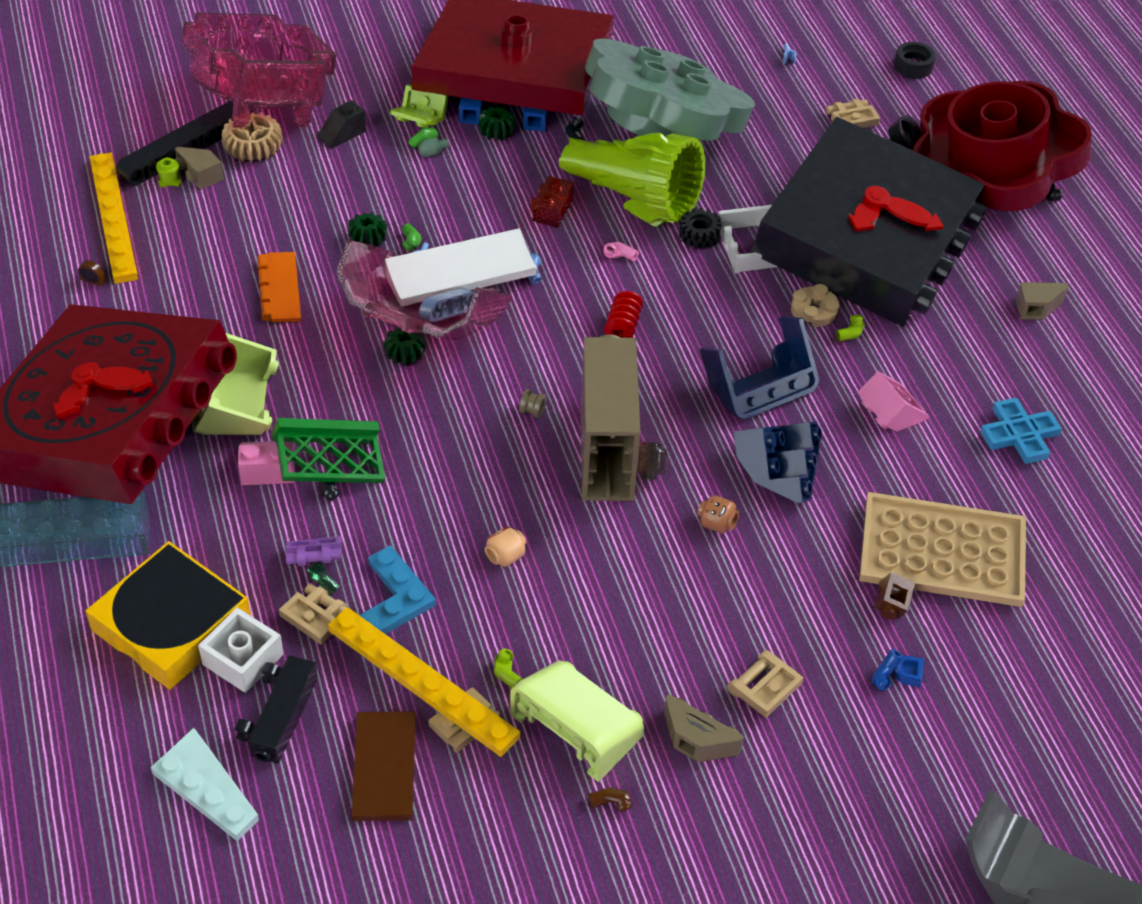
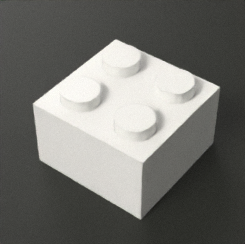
M236 608L198 645L202 665L245 693L264 675L262 670L265 663L271 662L275 664L284 654L281 635L239 608Z

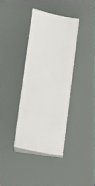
M520 228L385 259L386 279L401 307L423 302L429 296L459 288L474 290L537 275V267L527 249Z

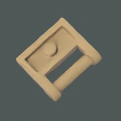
M764 650L758 656V661L744 674L728 683L727 689L734 697H740L767 718L803 683L804 677L770 651ZM766 668L772 669L752 689L747 687Z

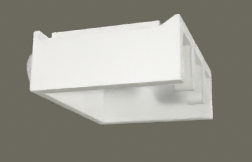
M772 205L719 211L718 216H720L722 222L720 236L734 273L777 267L761 259L762 255L756 252L739 254L738 244L734 242L732 237V229L759 226L760 221Z

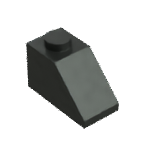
M352 100L334 108L317 134L318 139L332 149L366 132L365 111Z

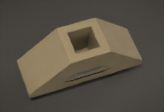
M670 694L666 696L664 717L674 749L697 762L738 756L740 754L744 736L738 730L718 722L710 714L695 709L681 698H676Z

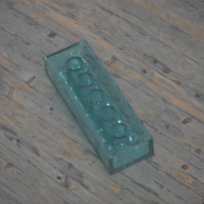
M141 492L132 505L88 497L0 504V567L149 554L150 511L145 492Z

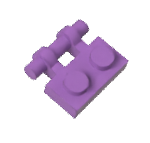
M341 536L288 541L286 544L287 565L298 564V566H305L308 562L323 561V564L331 563V560L342 559Z

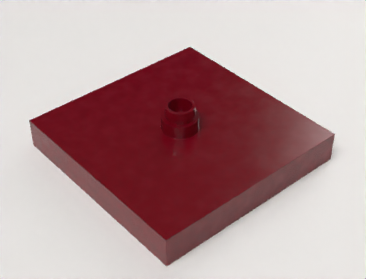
M448 0L412 65L411 90L583 116L591 96L589 85L592 79L585 70V64L594 40H612L614 15L513 0Z

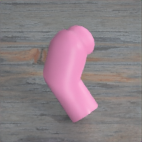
M621 242L607 243L603 248L605 256L611 259L626 257L635 261L639 255V251Z

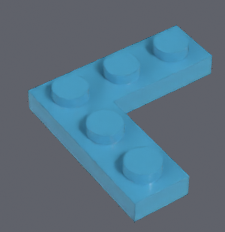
M391 545L368 557L369 566L394 595L359 615L377 629L387 634L436 606L435 597Z

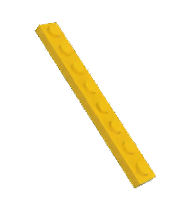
M112 152L89 156L114 284L139 280Z
M345 608L328 624L329 632L500 757L520 738V731L350 608Z

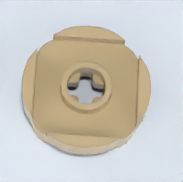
M817 284L814 287H805L793 293L791 313L794 317L803 318V321L811 322V326L814 327L826 326L835 320L839 309V301L832 292L828 291L827 286Z

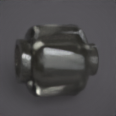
M641 442L637 464V473L642 474L641 479L657 480V475L666 472L667 450L661 447L662 443Z

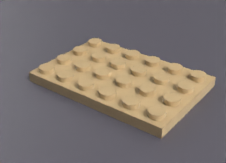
M867 493L859 581L879 584L884 577L892 572L914 582V590L1023 607L1025 602L1026 516L879 493Z

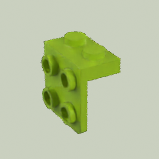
M407 84L402 106L391 109L390 115L396 116L395 119L398 121L408 122V120L415 121L417 126L428 128L429 125H436V123L444 121L449 95L411 90V84Z

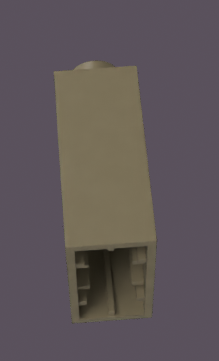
M615 335L584 337L580 403L582 500L634 501L640 442L636 338H620Z

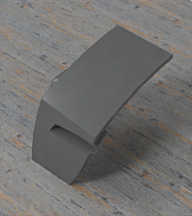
M989 790L967 835L966 844L976 874L994 904H1142V884L1094 866L1041 840L1044 834L1029 819L1013 813L996 792Z

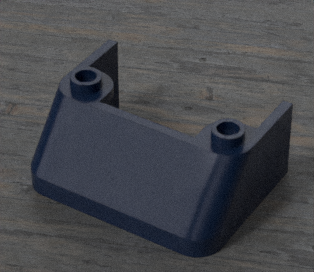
M780 317L779 321L785 341L777 344L772 350L773 367L735 382L732 373L727 368L722 349L706 347L699 349L710 387L735 417L748 419L816 390L819 384V376L803 318Z

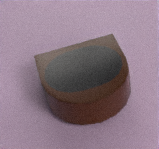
M85 260L78 268L80 280L98 286L104 284V272L96 262Z

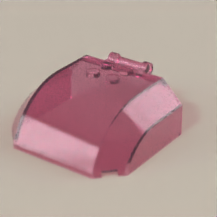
M348 239L336 271L349 303L364 309V316L371 319L376 317L380 321L394 324L407 333H427L437 338L449 340L464 339L491 325L503 314L512 299V296L503 294L488 286L476 287V289L470 290L474 294L466 313L430 322L419 316L422 302L401 307L386 279L385 259L394 257L395 252Z

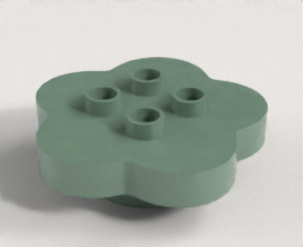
M596 39L593 41L585 64L586 72L592 77L589 85L590 92L596 98L609 105L607 112L617 124L638 136L649 133H662L666 136L674 133L694 137L698 141L716 140L720 137L721 132H743L755 106V102L750 96L740 89L719 80L704 65L683 55L647 46H640L639 48L611 39Z

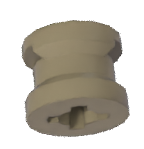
M526 389L520 401L519 412L522 414L525 412L531 413L534 417L540 418L545 409L546 394L540 393L537 395Z

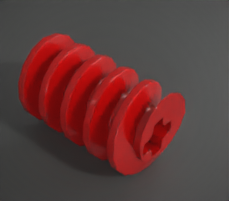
M622 291L615 295L604 327L605 335L633 338L641 308L643 307V300L637 293Z

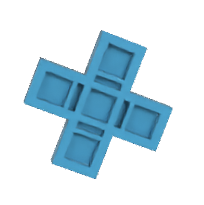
M1017 397L994 402L992 410L1000 422L982 425L980 430L990 450L1014 445L1025 464L1048 459L1051 452L1043 439L1059 436L1062 430L1052 412L1046 411L1027 415Z

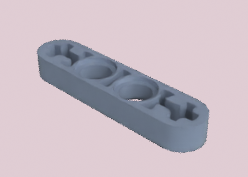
M459 288L429 296L423 300L419 309V316L427 321L436 322L466 313L473 306L475 293L465 288Z

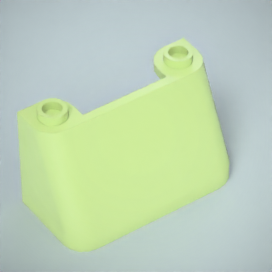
M226 333L229 342L236 348V365L232 372L224 376L213 391L209 404L204 409H200L195 416L192 431L202 435H262L264 431L268 432L272 423V417L269 416V411L264 409L267 380L270 375H275L279 364L276 361L277 350Z
M558 660L519 681L510 691V715L520 723L527 717L531 723L537 719L577 749V758L581 761L585 757L590 765L587 774L597 782L643 737L644 725L641 715L635 710H629L576 671L575 667L568 661Z

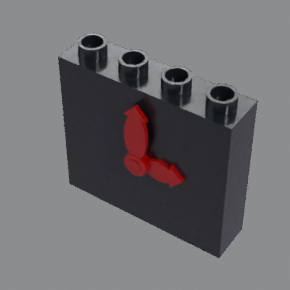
M836 116L760 221L752 253L761 254V259L815 285L823 284L827 286L828 291L904 327L913 311L925 315L929 310L938 289L930 286V283L934 282L940 286L944 285L955 263L947 255L950 254L960 258L972 233L964 230V228L967 227L976 231L988 208V206L978 202L985 184Z

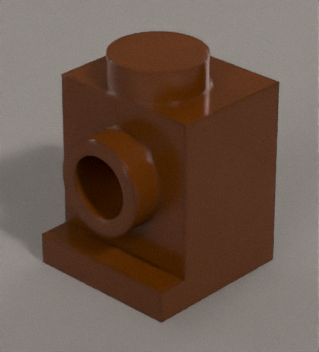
M890 572L878 584L879 591L874 608L880 610L881 616L886 619H899L909 610L915 583Z

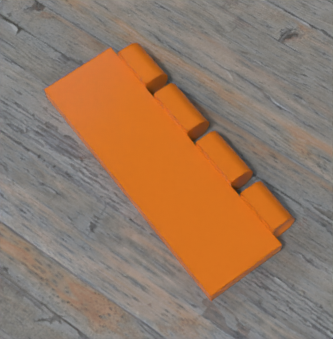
M272 252L258 255L262 320L301 322L295 252Z

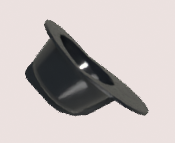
M910 115L902 116L888 128L889 140L909 150H913L916 142L921 138V129L913 117Z

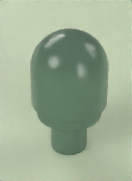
M437 138L423 140L418 146V151L421 156L426 158L436 156L441 153V149L449 147L448 139L438 141Z

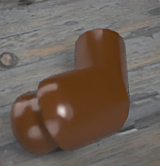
M608 787L587 794L591 808L608 803H616V808L620 812L632 808L631 795L625 790Z

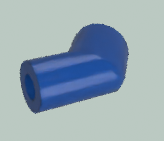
M895 649L890 650L872 675L873 686H877L881 691H885L891 686L889 676L903 659V655Z

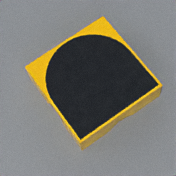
M170 541L165 543L85 610L90 628L95 634L116 650L133 658L141 669L169 690L200 664L201 656L198 645L236 608L251 616L248 597Z

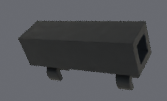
M291 655L288 656L283 668L271 662H266L263 667L262 673L266 674L263 681L274 685V688L257 724L254 725L248 720L239 719L234 728L235 731H238L236 738L245 742L249 741L251 756L261 762L271 761L280 763L318 679L316 662Z

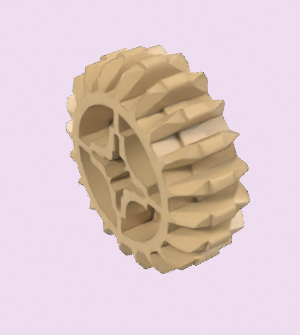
M254 112L251 114L244 113L243 116L236 115L235 119H229V123L224 124V129L222 130V142L228 155H233L234 159L240 158L242 162L245 160H250V162L253 160L261 161V158L269 159V155H275L276 151L280 150L283 140L281 127L276 122V119H271L270 115L263 116L262 112L259 114H254Z

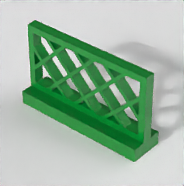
M278 418L271 434L272 441H276L282 481L384 483L386 478L377 437L380 431L378 421ZM284 442H293L299 448L293 453L284 446ZM310 442H317L324 449L317 453L308 444ZM335 443H343L349 449L343 454L333 445ZM371 444L372 452L368 455L358 445ZM302 450L314 458L309 464L297 456ZM327 451L339 459L334 465L323 457ZM352 451L363 459L359 465L347 457ZM293 461L303 470L300 473L289 472L288 464ZM318 461L328 471L326 473H318L312 466ZM343 462L353 472L351 474H344L337 467ZM368 463L376 469V474H369L362 467Z

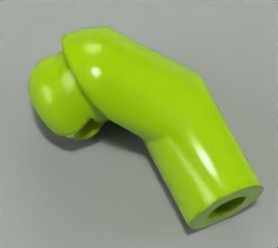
M501 649L494 659V673L497 678L513 688L523 679L512 671V651Z

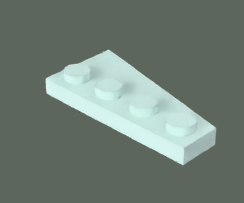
M195 728L151 767L153 775L236 841L259 821L258 814Z

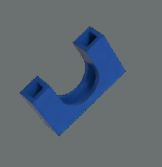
M461 97L459 103V123L478 125L482 110H485L493 102ZM524 107L523 129L545 132L549 111Z

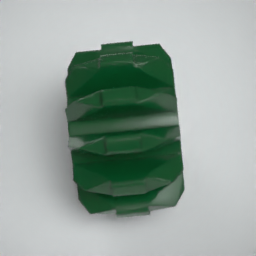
M489 106L488 110H482L478 126H480L481 135L487 136L488 140L492 138L496 141L498 139L505 140L506 137L512 136L516 127V121L513 111H508L507 107L499 108L497 106L492 108Z
M363 211L362 215L355 214L354 219L349 220L348 237L354 246L360 245L361 249L369 247L372 250L374 245L380 246L381 242L386 241L387 224L381 215H374L373 212L366 214Z
M405 324L404 328L395 326L394 331H388L387 338L384 341V349L388 359H392L394 364L402 362L405 366L406 363L410 362L415 365L416 359L421 360L424 355L426 342L422 331H417L415 326L409 329Z

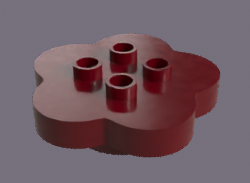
M996 81L979 84L964 91L946 92L930 99L921 110V138L913 148V151L984 183L985 185L978 202L988 206V208L999 211H1019L1038 204L1048 195L1054 182L1070 178L1080 173L1088 165L1091 157L1092 131L1084 119L1060 109L1058 98L1050 88L1031 81Z

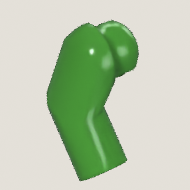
M422 128L408 140V143L415 150L423 140L438 138V132L434 128Z
M410 223L405 224L402 227V232L406 235L407 239L402 245L411 252L415 247L419 246L422 237Z

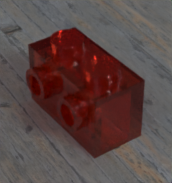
M548 176L545 183L540 185L538 196L531 201L532 221L558 228L573 201L574 182Z

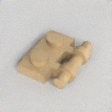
M852 99L848 103L835 102L833 105L826 106L825 108L827 115L832 114V121L837 116L861 128L876 126L880 122L879 115L872 105L868 106L867 99Z
M310 583L304 590L308 596L305 597L297 592L279 609L280 617L322 645L332 635L328 631V624L347 608V605L340 599L335 600L330 597L328 591L324 588L316 587ZM322 604V605H324L325 607H327V609L324 610V609H322L321 607H319L318 605Z

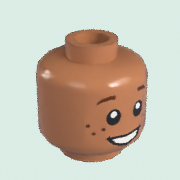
M713 495L707 501L701 502L698 516H701L703 527L724 534L728 530L735 528L739 518V511L736 510L734 502Z

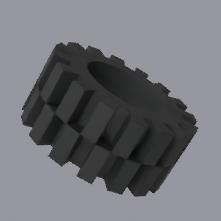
M693 208L691 212L689 210L686 211L680 220L679 237L683 243L687 242L686 246L688 247L694 245V249H697L698 246H701V249H705L706 246L708 248L713 247V244L716 245L718 240H720L721 218L720 216L717 217L715 212L711 214L710 209H707L706 212L703 211V208H699V211H696V208Z

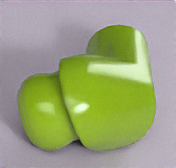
M852 315L848 328L836 330L835 335L838 342L855 339L861 335L865 327L862 315Z

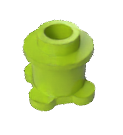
M164 158L156 165L157 172H159L158 177L160 178L158 181L159 186L164 188L172 185H181V179L179 178L181 172L178 170V162L171 158Z

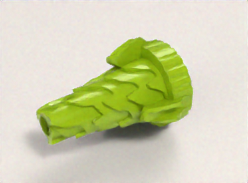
M649 133L627 139L626 141L613 139V142L604 140L591 142L569 137V144L565 146L561 158H559V167L569 174L591 180V183L594 185L609 188L632 198L624 203V209L646 223L658 227L665 221L670 223L680 222L681 216L685 215L686 211L689 210L691 212L695 208L703 188L706 160L704 148L697 138L674 133L666 136L662 133Z

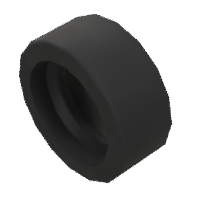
M903 43L896 50L894 68L898 73L909 78L919 79L926 77L933 70L936 59L935 52L924 43ZM906 58H916L923 62H913Z

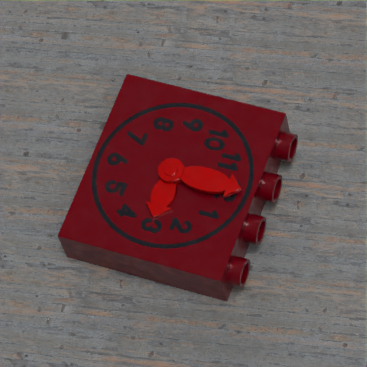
M70 304L0 388V483L132 505L146 484H150L155 479L159 466L172 448L182 442L185 430L200 409H204L209 404L211 395L226 374L232 372L236 365V348L229 342L220 320Z

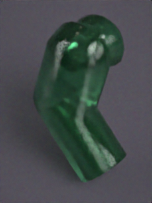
M313 562L309 565L307 570L308 577L327 590L328 594L332 596L340 585L329 576L324 564Z

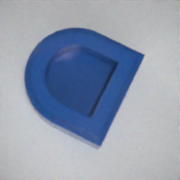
M903 656V659L893 671L895 678L903 684L920 687L924 659Z

